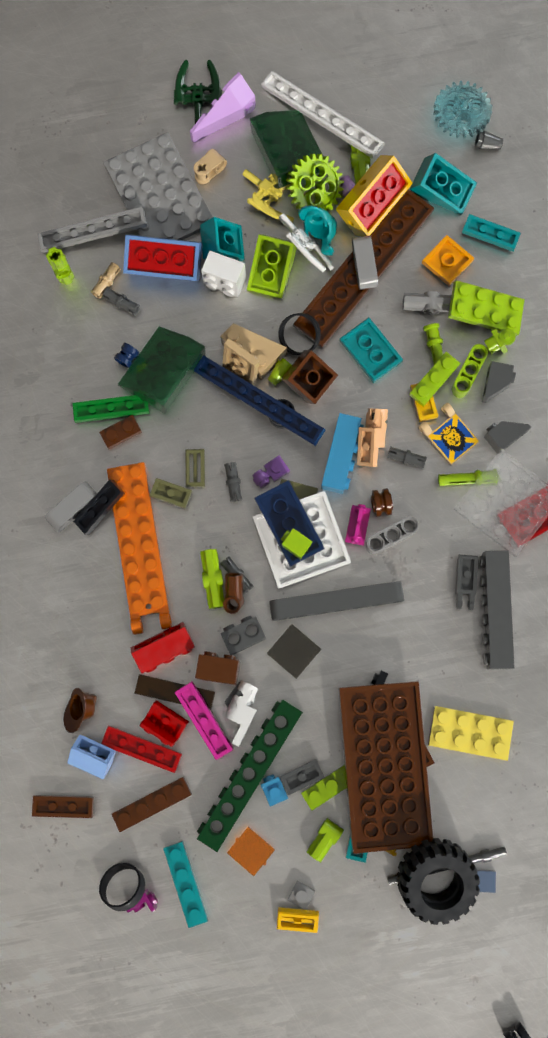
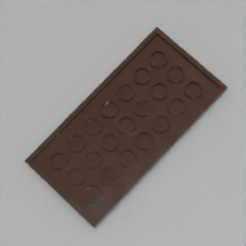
M419 681L338 688L352 853L408 849L415 844L417 846L421 845V841L426 839L428 842H432L433 830Z

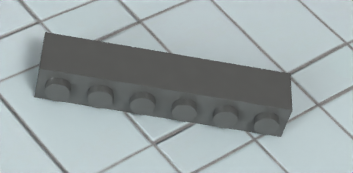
M509 550L484 551L482 556L479 557L480 568H483V575L480 576V585L484 587V595H481V605L484 606L485 614H482V625L485 626L486 634H483V645H486V653L483 656L484 665H487V670L514 669Z

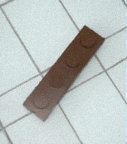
M183 776L111 815L119 832H122L191 796L192 793Z

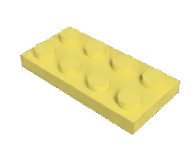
M434 706L428 745L508 761L514 721Z

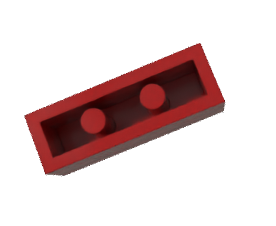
M181 622L130 648L140 672L149 673L162 663H170L175 659L174 657L180 654L186 655L190 653L195 646L184 622Z

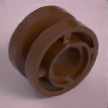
M388 488L382 489L381 493L378 490H372L371 505L376 517H380L382 512L386 515H392L393 503Z

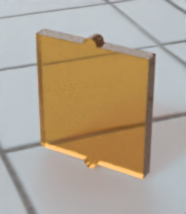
M247 827L242 835L235 839L236 842L227 854L251 875L255 876L259 869L266 865L267 859L275 849L250 827Z

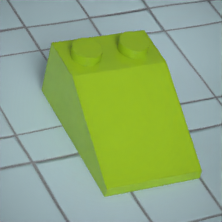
M264 234L258 235L247 290L283 298L297 249L292 241Z

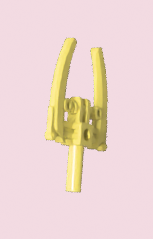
M276 168L275 173L269 175V180L265 178L262 181L245 169L242 175L258 186V192H254L252 198L247 199V203L279 220V216L283 213L272 208L270 203L273 201L277 202L278 197H282V190L291 186V183L286 181V179H289L288 176ZM277 183H280L281 186L276 189L275 185ZM264 197H269L268 200H262ZM286 215L289 218V220L293 223L294 218L289 215Z

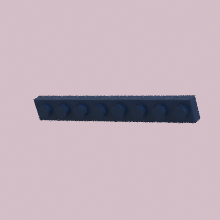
M204 355L194 369V372L314 446L317 445L326 431L315 422Z

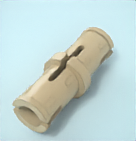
M111 262L104 274L100 275L99 281L91 290V293L101 299L105 289L112 286V281L121 271V268Z

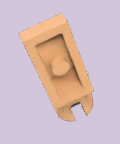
M368 408L366 426L359 427L358 466L377 467L378 448L385 447L388 409Z

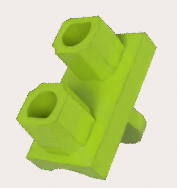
M497 329L491 331L493 336L484 340L491 355L500 350L504 354L508 351L505 345L513 344L516 340V335L511 329H504L500 334Z

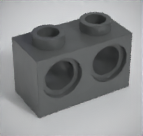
M250 615L240 620L241 624L237 626L231 624L223 628L224 632L220 634L230 655H234L266 640L256 617L252 618ZM254 625L257 627L255 635L250 636L246 633L248 626ZM234 633L238 634L239 641L236 644L229 643V636Z

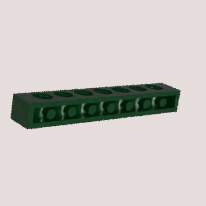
M284 700L281 703L278 701L275 703L271 710L274 713L271 719L266 718L261 726V729H263L260 737L257 735L254 737L250 744L253 747L249 754L245 752L240 760L241 768L239 771L234 770L229 778L231 781L228 789L226 787L222 789L218 796L221 799L217 806L213 804L207 814L210 816L207 823L202 822L197 830L199 834L197 840L216 852L220 849L303 713ZM278 716H283L286 719V725L282 728L275 725V719ZM268 733H272L276 737V741L272 745L267 744L264 740L265 735ZM258 750L265 753V759L262 762H258L254 758V753ZM252 768L255 772L252 779L245 778L243 774L244 769ZM234 786H242L244 794L242 796L234 795ZM230 803L233 806V812L230 814L224 813L222 805ZM213 821L221 822L222 829L220 831L212 829L211 824Z

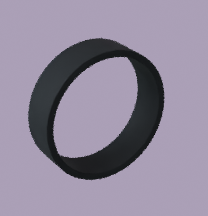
M296 313L286 317L278 331L280 344L287 347L288 353L301 355L302 352H296L286 344L284 328L292 317L303 316L309 319L315 328V342L309 349L313 351L321 338L318 322L312 316L305 313Z
M118 863L110 867L104 873L99 885V894L102 901L115 911H127L133 908L141 900L145 891L143 874L130 863ZM125 869L135 870L138 875V887L132 898L120 905L109 904L106 890L111 878L119 871Z

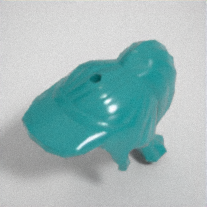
M316 206L302 207L298 214L300 219L304 221V232L307 235L310 232L315 238L322 239V254L326 256L333 255L334 250L330 243L336 234V219L323 208Z

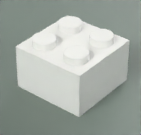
M209 251L201 270L204 285L210 290L215 291L217 289L222 291L227 296L239 297L246 280L245 263Z

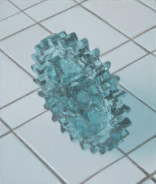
M460 81L458 86L453 82L452 88L446 85L445 90L441 89L440 95H437L434 103L433 115H436L435 121H439L438 127L444 126L443 132L449 130V136L456 133V138L463 134L464 139L468 133L473 137L474 131L478 133L481 129L484 130L486 124H489L493 107L490 104L491 98H486L488 92L481 93L483 87L476 89V83L470 86L469 81H467L466 85H463V82Z

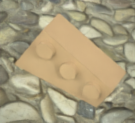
M234 323L220 336L222 345L229 338L232 341H237L242 345L243 349L258 357L260 362L257 377L260 380L275 367L278 360L280 361L287 355V347Z

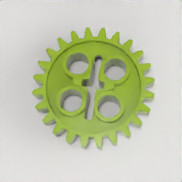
M315 154L305 155L303 160H297L298 165H292L294 171L288 172L292 178L286 179L287 182L291 183V186L286 187V189L291 190L288 197L294 198L291 204L298 203L296 206L297 210L304 206H316L325 210H333L332 204L338 205L336 198H342L338 192L344 190L339 187L340 184L344 183L343 180H339V177L343 174L336 172L339 166L333 167L334 160L328 162L329 156L322 158V154H317V156ZM316 167L319 168V175H318V176H316V174H315V168H316ZM303 178L306 181L304 188L301 185V180ZM326 183L329 185L328 191L325 190ZM312 194L315 195L314 203L311 201Z

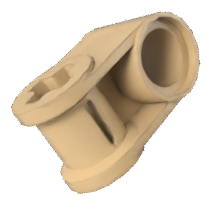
M215 149L209 150L205 156L194 164L195 180L199 184L209 183L227 165V160Z

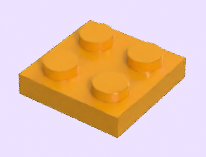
M446 235L422 260V264L450 286L474 261V257Z

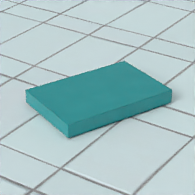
M369 317L339 339L373 383L403 362L402 357Z

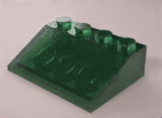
M299 111L265 112L250 118L251 132L278 188L291 184L286 179L292 178L288 172L294 171L292 165H298V159L303 160L305 155L315 154L317 156V154H322L302 113ZM318 167L315 168V174L319 173Z
M159 326L122 377L118 386L138 396L141 400L148 402L149 405L165 414L194 373V369L202 356H206L205 346L188 336Z

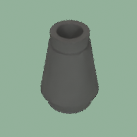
M479 131L477 133L475 146L479 147V149L502 148L503 138L487 131Z

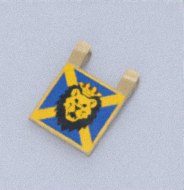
M446 403L441 407V411L449 417L445 422L432 431L428 423L424 421L418 426V429L430 440L445 460L452 465L480 441L455 413L453 407Z

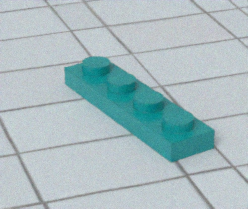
M181 841L164 847L163 850L188 928L208 922L184 842Z

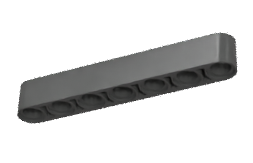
M397 581L269 601L272 621L398 603L405 600L402 583Z

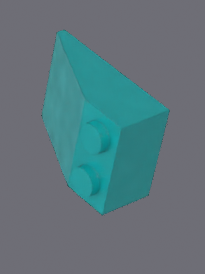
M434 153L424 158L410 190L424 200L462 215L477 182Z

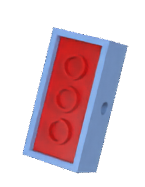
M125 235L123 273L198 281L200 280L203 242Z

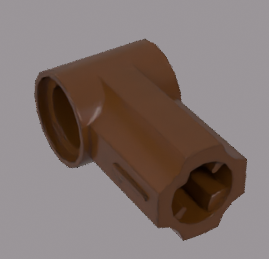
M232 572L225 574V600L223 608L227 613L235 614L244 605L243 574ZM230 599L235 600L238 606H233L230 603Z

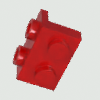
M156 700L139 726L148 734H152L160 739L163 744L173 747L189 721Z

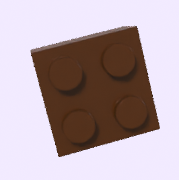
M304 350L281 380L307 403L316 404L337 378L338 374L312 350Z
M204 651V655L199 654L196 679L237 685L241 662L237 660L236 656L224 654V658L217 657L218 654Z

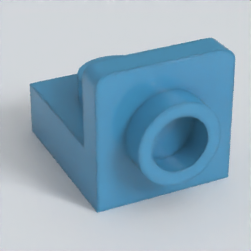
M272 774L263 778L264 782L260 785L270 807L288 799L279 776L275 777Z

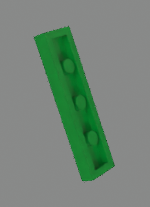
M147 394L72 403L75 423L150 414Z

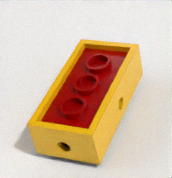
M380 155L337 206L336 211L355 236H370L413 183L394 155Z

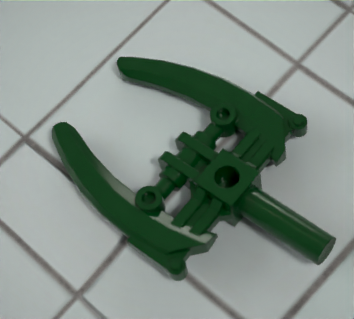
M184 60L176 77L174 104L181 103L186 105L187 103H192L195 112V124L202 116L203 104L209 103L212 105L211 103L214 99L218 101L222 96L219 75L211 60L207 61L212 83L208 87H205L202 83L200 85L193 83L191 86L184 84L186 71L189 66L188 60ZM187 91H191V92H192L191 94H184V93H186ZM209 91L211 94H205L203 92Z

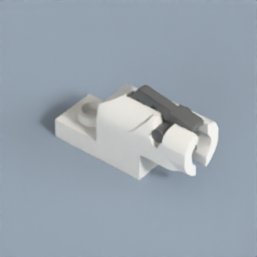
M242 680L225 700V704L228 707L226 718L240 724L239 728L235 727L231 738H233L232 744L238 747L257 712L256 709L250 706L254 704L258 688Z

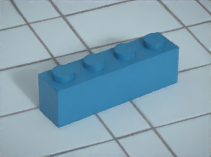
M339 413L321 489L343 494L344 489L348 490L351 479L347 478L349 471L353 472L355 464L352 456L353 453L357 454L358 442L356 440L359 435V427H364L361 424L362 418Z

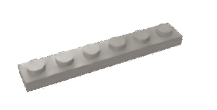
M138 207L37 233L40 250L45 253L53 247L61 249L147 227L144 208Z

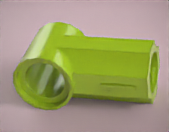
M326 818L317 832L318 835L306 852L321 863L331 846L336 844L344 829Z

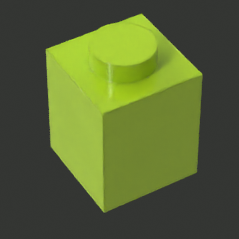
M294 528L291 532L287 530L281 538L283 541L282 547L299 559H302L312 544L310 539Z

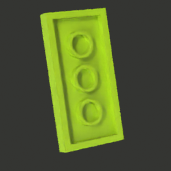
M456 280L453 283L448 318L491 330L497 329L498 332L504 329H511L517 336L520 333L525 299Z

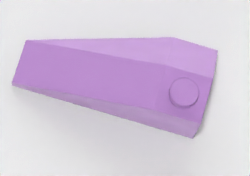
M239 72L223 87L224 93L219 100H213L208 114L203 113L190 130L192 142H196L244 118L255 109V95Z

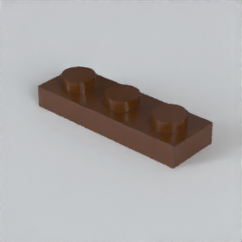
M34 795L32 817L93 818L94 797Z

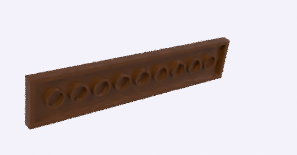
M409 189L370 235L378 279L434 211L433 206ZM353 251L302 312L312 316L318 322L321 330V338L318 345L321 348L325 346L371 289L359 290ZM299 316L293 323V327L315 342L316 332L314 325L306 317Z

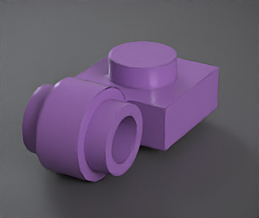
M279 455L264 465L266 472L260 469L252 476L255 484L263 488L270 483V477L276 482L288 474L290 470Z

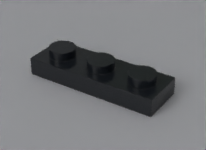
M109 479L73 522L85 535H89L125 492L113 480Z

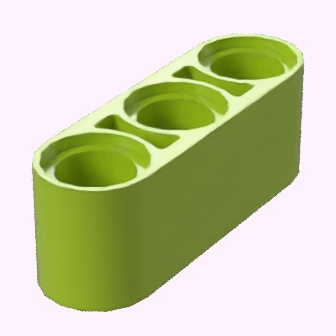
M476 344L469 352L452 386V393L455 397L463 398L468 394L488 354L487 348L484 345ZM478 352L482 357L477 358L474 356V353ZM470 368L474 373L468 374L465 369ZM463 384L466 390L458 389L457 385Z

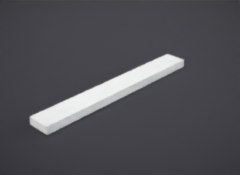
M271 71L261 83L263 89L372 159L385 146L382 140L275 72Z

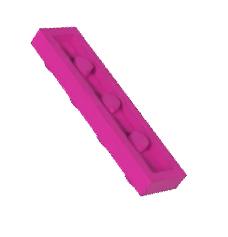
M193 681L176 690L174 693L214 758L217 760L232 751L233 746Z

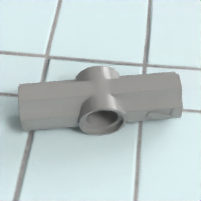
M427 291L424 294L404 293L403 310L423 311L424 314L428 315L449 312L451 295H440L436 291Z

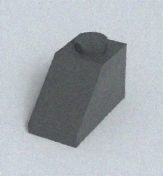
M491 361L487 371L482 402L486 403L505 391L511 383H514L516 372H513L514 365Z
M501 421L498 425L493 423L486 429L487 434L484 438L499 455L526 434L531 426L529 424Z

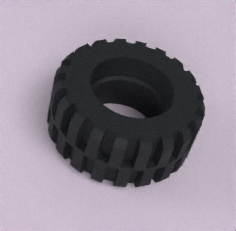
M433 838L432 842H428L427 839L423 840L421 845L417 846L415 844L411 847L412 851L410 853L406 852L404 854V862L401 861L398 866L400 872L397 873V886L407 908L415 917H419L425 923L429 920L433 925H438L439 922H442L443 925L449 924L450 920H459V916L463 913L466 915L470 911L469 907L474 906L476 903L475 896H478L480 891L478 887L480 877L477 874L478 871L465 850H462L458 844H452L451 840L443 839V842H441L439 838ZM439 868H448L455 871L452 883L444 891L435 894L421 891L422 882L430 872Z

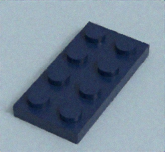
M289 480L254 498L290 567L325 549ZM294 528L312 541L311 546L302 559H299L282 547L283 541L281 538L287 530L291 532Z

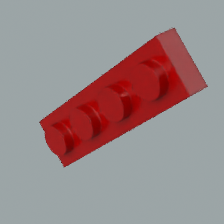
M112 726L107 727L101 743L113 750L173 773L176 772L182 757V753Z

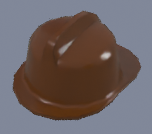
M80 688L73 690L63 718L64 727L67 732H76L82 721L94 715L96 695L83 693Z

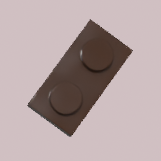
M131 415L99 433L107 448L111 449L142 433L134 416Z

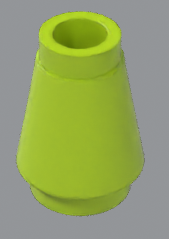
M284 358L280 361L278 360L268 380L276 386L282 381L281 378L292 365Z

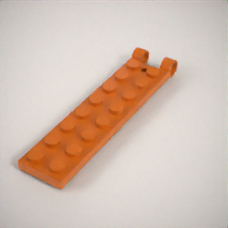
M141 462L107 469L108 480H113L125 492L113 506L132 633L133 635L143 633L141 616L159 613L161 628H171L172 622L151 497L149 496L150 491L145 463ZM147 604H151L150 609H146Z

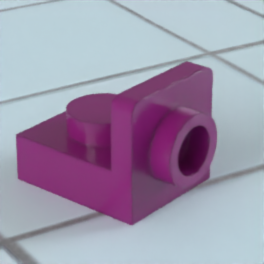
M146 889L138 904L127 910V912L129 913L132 910L135 913L145 907V902L151 912H153L157 908L156 903H158V900L153 892H149Z

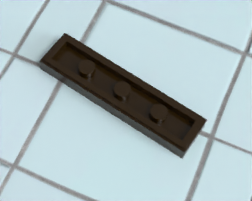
M139 674L134 694L181 704L174 692L183 687L184 684ZM197 688L211 710L215 692Z

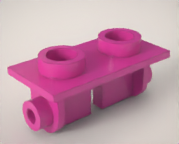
M358 504V506L352 505L345 542L364 546L371 508H366L362 504Z

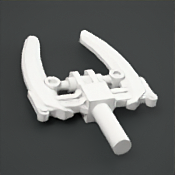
M284 213L279 216V220L290 231L286 234V237L292 241L321 272L326 270V267L309 252L313 248L323 259L329 270L332 271L335 268L328 256L321 253V247L310 235H307L302 228L297 229Z

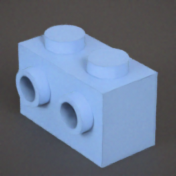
M79 735L71 747L67 763L104 779L112 766L116 750Z

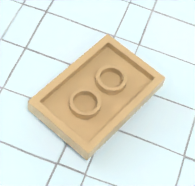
M228 338L224 343L222 367L255 386L260 360H258L255 354L243 349L240 343Z

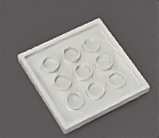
M325 491L299 500L325 549L291 567L263 514L252 516L278 589L351 563Z

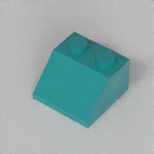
M212 217L200 225L204 260H206L209 251L238 261L245 260L241 225L217 217Z

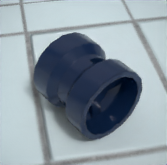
M124 342L120 353H117L114 359L129 369L132 365V360L139 355V351Z

